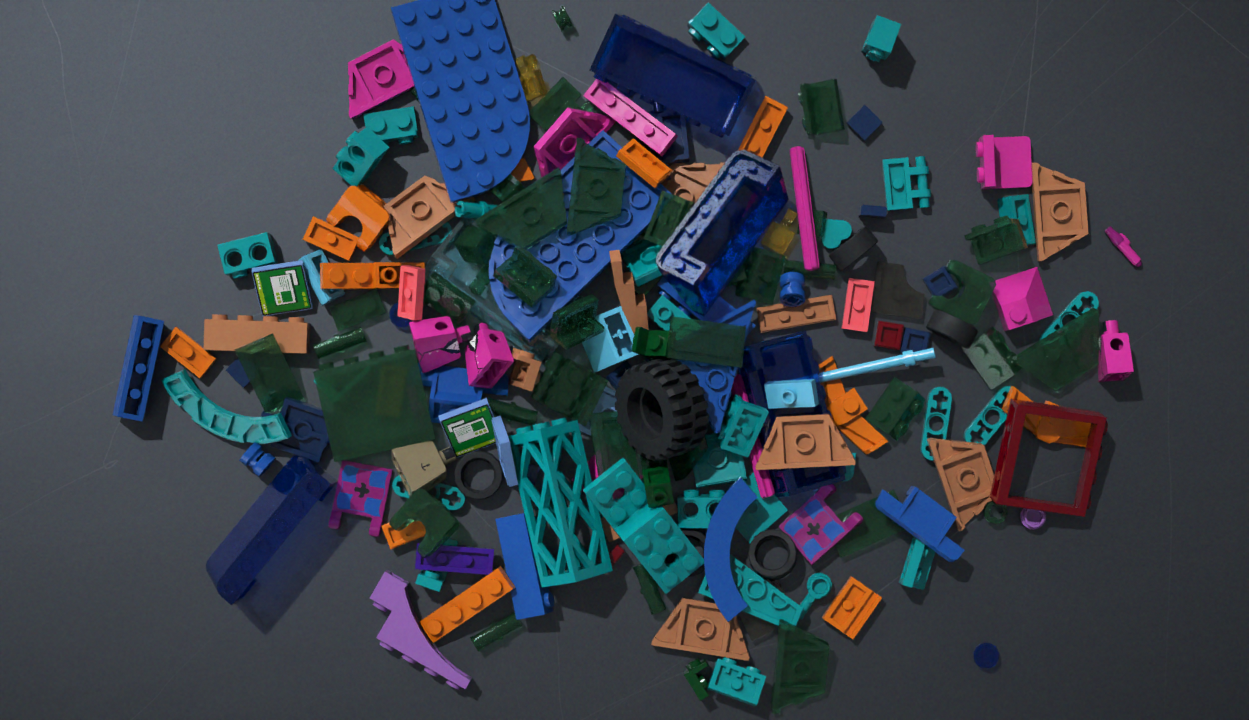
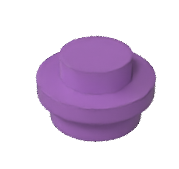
M1023 508L1020 513V520L1028 529H1039L1046 521V512Z

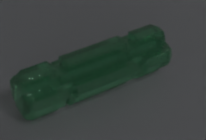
M486 261L475 276L477 279H473L470 283L469 289L471 293L478 296L481 295L486 289L485 285L488 286L490 283L489 261Z

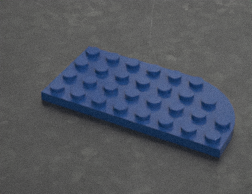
M417 0L391 7L394 23L450 203L472 198L490 191L501 184L516 168L526 149L530 132V116L526 97L495 0Z
M604 130L591 140L508 220L494 242L489 260V280L495 302L509 323L529 342L611 264L609 251L620 250L621 254L676 201V197L662 184L654 188L618 159L616 155L622 147Z

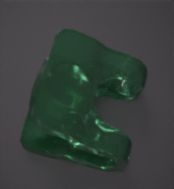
M949 260L945 269L957 278L959 291L952 299L932 295L928 304L935 310L946 312L968 324H976L986 307L996 282L992 277L959 261Z
M424 489L416 490L395 513L389 523L396 531L405 529L410 523L420 521L424 524L426 534L417 549L423 558L433 555L460 526L459 520L449 512V509L439 499Z

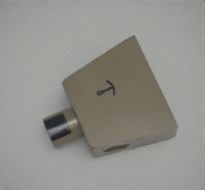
M431 440L395 448L391 452V460L411 501L443 482L447 476L445 465L456 461V456L451 447L437 451Z

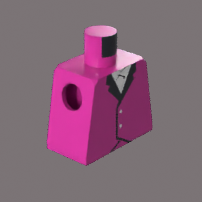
M448 316L409 322L417 358L423 373L459 359L461 354L458 344L472 340L469 326L466 325L454 329L451 318Z
M1117 320L1102 322L1104 334L1096 340L1099 382L1124 381L1134 372L1128 333H1119Z
M480 323L474 326L475 336L465 348L469 386L492 389L513 364L514 359L504 333L490 330L488 324Z

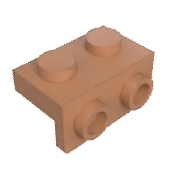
M513 348L511 353L516 360L508 384L532 391L533 387H536L540 380L539 369L542 362L534 360L535 354Z

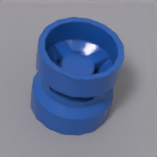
M798 272L782 274L780 277V287L782 289L780 292L781 304L788 307H797L804 304L805 291L803 288L805 287V276Z
M254 442L239 461L245 466L249 465L253 469V473L260 477L276 458L271 453H265L262 450V446Z

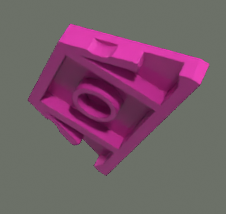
M394 39L348 62L349 117L352 120L414 88L402 45Z
M567 108L534 145L543 185L545 186L602 130L607 133L616 121L608 115Z

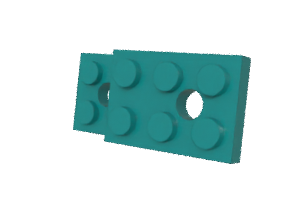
M621 458L583 489L584 493L665 594L704 564L703 557L663 506L648 507L645 485L624 458ZM618 488H623V496L614 499V491ZM675 553V560L672 563L666 564V556Z

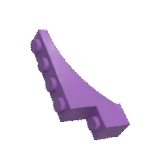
M386 570L370 596V599L374 601L373 605L384 612L387 609L391 610L389 617L376 637L381 640L379 644L387 650L393 651L396 649L403 653L402 658L412 664H415L417 661L424 665V670L435 677L438 674L447 679L446 683L457 690L461 687L466 689L472 677L450 662L432 643L419 624L408 594L407 586L409 582Z

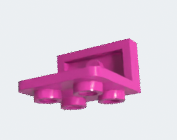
M983 135L979 138V142H976V157L980 159V167L977 168V182L981 183V189L1027 188L1032 185L1031 140L1029 137H994V135Z

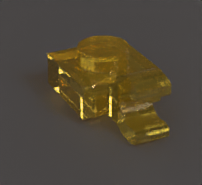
M531 54L527 57L522 55L516 58V64L521 73L519 78L526 101L529 102L548 94L541 70H535L537 66L536 56Z
M788 208L780 224L772 221L761 244L783 255L795 234L789 228L797 213Z

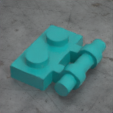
M925 156L915 157L916 167H909L908 157L882 160L887 211L912 209V199L919 198L920 208L930 207L929 197H931V189H928L927 181L929 166H926ZM910 176H917L918 190H911Z

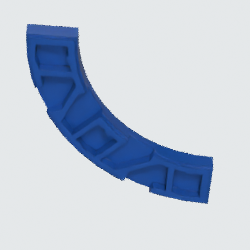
M742 477L730 486L715 508L708 525L704 544V566L708 587L713 600L727 622L748 606L735 584L730 566V546L734 530L744 511L757 498V495Z

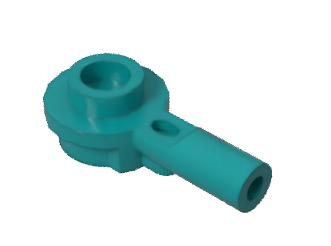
M814 573L808 578V594L800 604L803 610L799 619H803L816 599L826 597L831 592L832 582L826 574Z

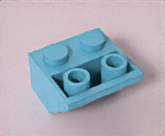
M621 306L575 325L594 373L639 355L632 352L634 333Z

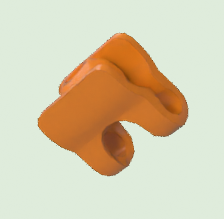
M361 184L358 187L350 186L344 192L338 203L328 214L326 221L334 227L342 223L348 216L358 218L363 229L356 245L364 252L370 249L388 228L390 214L384 208V205L387 203L364 184Z

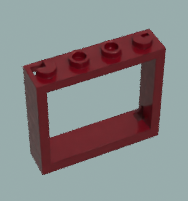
M1010 399L990 498L1000 505L1085 517L1086 509H1089L1091 505V487L1095 484L1097 478L1095 470L1097 460H1100L1102 456L1101 442L1103 435L1107 433V418L1096 411ZM1026 413L1091 423L1073 504L1009 495Z

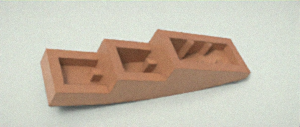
M620 250L609 251L615 288L622 310L633 333L635 334L636 327H643L649 330L645 295H635L632 272H622Z

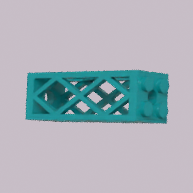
M566 417L552 420V426H550L548 421L532 425L533 430L531 426L516 429L517 434L508 436L520 497L542 588L575 583L613 571L599 510L587 495L589 510L580 499L582 485L585 488L592 482L578 420L567 422ZM569 432H571L574 445L567 437L568 435H570ZM518 444H520V447L523 446L522 456H520ZM563 447L577 464L573 487L559 469ZM531 455L545 473L541 494L527 478ZM564 495H565V496L568 498V500L570 501L569 511H568V512H567V506H566V502H565V497H564ZM551 497H552V501H553V505H554V510H555V512H554V511L552 510V508L549 506V505H550V499H551ZM531 499L539 509L537 524L534 517ZM578 513L592 529L589 552L586 551L574 534ZM546 520L560 539L557 561L542 543ZM598 550L601 558V563H596ZM567 561L568 569L565 570V565ZM546 564L553 574L548 575Z

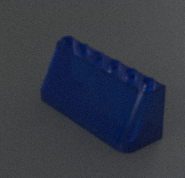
M615 13L590 67V71L594 72V78L605 83L611 80L618 84L617 89L630 94L631 91L641 94L639 99L651 105L658 102L664 105V111L674 116H677L679 112L687 116V122L698 127L702 123L710 127V133L721 138L724 135L730 136L757 79L743 70L621 13Z
M738 150L732 153L656 255L655 261L658 270L692 311L702 316L706 315L788 202L789 198L781 167L747 150Z
M806 330L748 345L742 349L738 368L742 375L749 403L764 407L769 411L759 433L762 449H764L776 417L829 414L832 418L831 412L827 410L825 404V389L820 385L818 378L819 366L816 360L813 359L811 352L813 343ZM815 379L819 404L816 407L768 409L764 387L766 382ZM846 466L768 469L775 497L792 496L846 480L844 475L846 474Z
M293 456L208 559L206 571L218 594L230 605L241 601L258 581L255 577L315 503L318 500L322 502L338 481L313 460L303 456Z

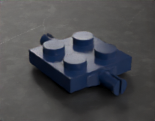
M656 95L652 96L653 110L648 113L673 131L678 137L663 156H660L637 137L636 141L669 168V165L674 163L689 162L685 111L666 110L663 108V96L658 95L659 104H657Z
M290 397L285 398L280 413L292 436L288 439L271 443V447L316 462L321 461L324 448L328 444L343 449L346 438L332 434L334 412ZM265 411L261 414L262 417L273 415Z

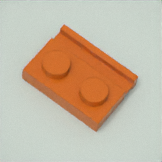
M850 576L822 618L851 639H854L882 597Z

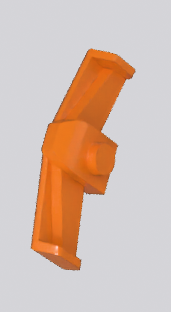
M833 356L812 368V374L837 369ZM841 379L816 384L825 410L824 414H829L836 427L862 452L867 455L888 442L860 415L868 408L855 388L845 393Z
M1011 386L1002 410L1008 413L1010 399L1033 401L1017 388ZM1045 401V404L1057 405L1050 401ZM1026 413L1024 427L1033 433L1037 439L1049 444L1060 443L1086 447L1091 423Z

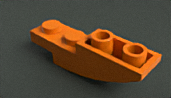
M425 262L320 263V289H399L401 265L425 269Z

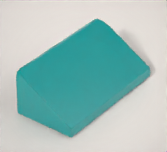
M1029 194L999 198L997 202L1005 249L1036 245Z

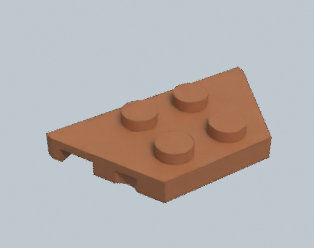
M674 163L670 166V169H672L670 174L671 180L667 181L665 179L661 183L676 197V201L657 218V221L681 252L684 253L729 167L727 163Z
M1031 163L1037 261H1043L1089 234L1085 183L1069 178L1058 171H1052L1040 166L1038 163Z
M424 175L384 205V208L390 214L388 229L393 254L396 259L456 216L455 206H458L457 202L450 203L444 183H438L435 179ZM472 197L461 201L473 203L475 198Z
M829 414L776 417L770 435L756 464V470L856 465V460Z
M928 438L927 442L950 511L957 517L954 521L958 531H962L966 527L965 524L975 514L978 515L984 509L987 502L992 501L990 493L994 474L985 446L982 443Z
M682 598L651 642L653 646L749 661V654L737 616L727 622L714 602Z

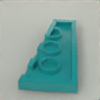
M730 554L733 579L741 596L748 604L742 611L794 632L803 607ZM705 575L698 593L713 599Z

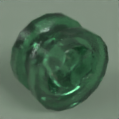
M563 5L560 6L558 11H551L561 31L564 30L565 26H573Z
M992 500L984 506L983 515L987 521L999 524L1006 519L1008 510L1006 505L996 504ZM991 506L1001 507L1002 512H999L1001 514L999 518L989 516V512H992L989 510Z

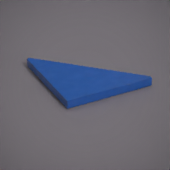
M755 299L674 342L673 358L691 369V374H695L699 379L700 387L704 389V399L708 402V409L706 410L709 415V424L715 434L721 430L731 388L741 359L740 356L749 331L751 317L756 306Z

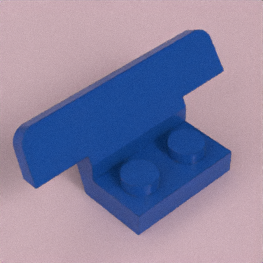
M414 363L408 376V384L431 387L428 422L440 423L439 415L482 400L483 393L508 396L509 378L505 373L492 389L469 386L467 368L442 365L423 373L420 364Z
M911 486L906 492L907 498L901 503L885 490H881L875 501L876 508L945 560L955 562L965 551L945 536L957 517L915 486Z

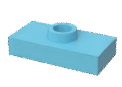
M815 379L768 381L764 384L768 409L816 407L819 404Z

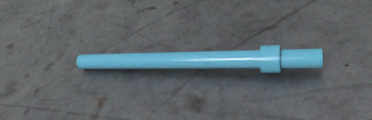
M934 348L916 352L909 350L904 351L902 355L789 380L815 379L816 384L900 365L908 367L916 365L918 361L936 358Z

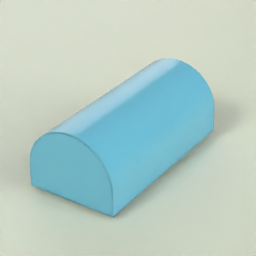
M322 249L299 259L303 260L307 279L322 306L345 295L343 289H320V263H329Z

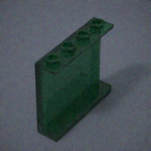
M409 345L395 347L394 353L385 355L383 350L368 354V359L359 360L358 356L343 359L344 364L334 366L333 362L318 365L319 370L313 372L334 462L435 439L415 348L409 349Z

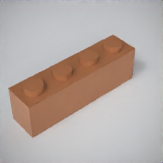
M212 314V319H205L203 350L310 354L311 323H304V318L289 317V322H278L279 317L263 316V321H253V316L238 315L237 320H227L228 315Z

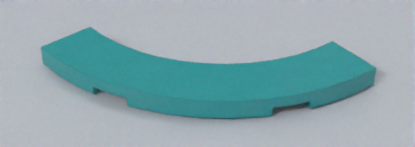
M186 369L161 379L174 402L192 416L191 419L215 435L240 443L256 442L259 444L279 442L292 436L281 413L265 417H250L230 412L218 406L197 388Z

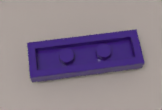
M417 543L415 569L488 575L493 571L494 549Z

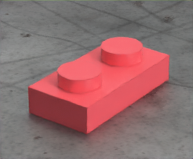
M401 265L398 317L422 320L425 284L424 268Z
M848 278L841 329L868 332L875 281Z

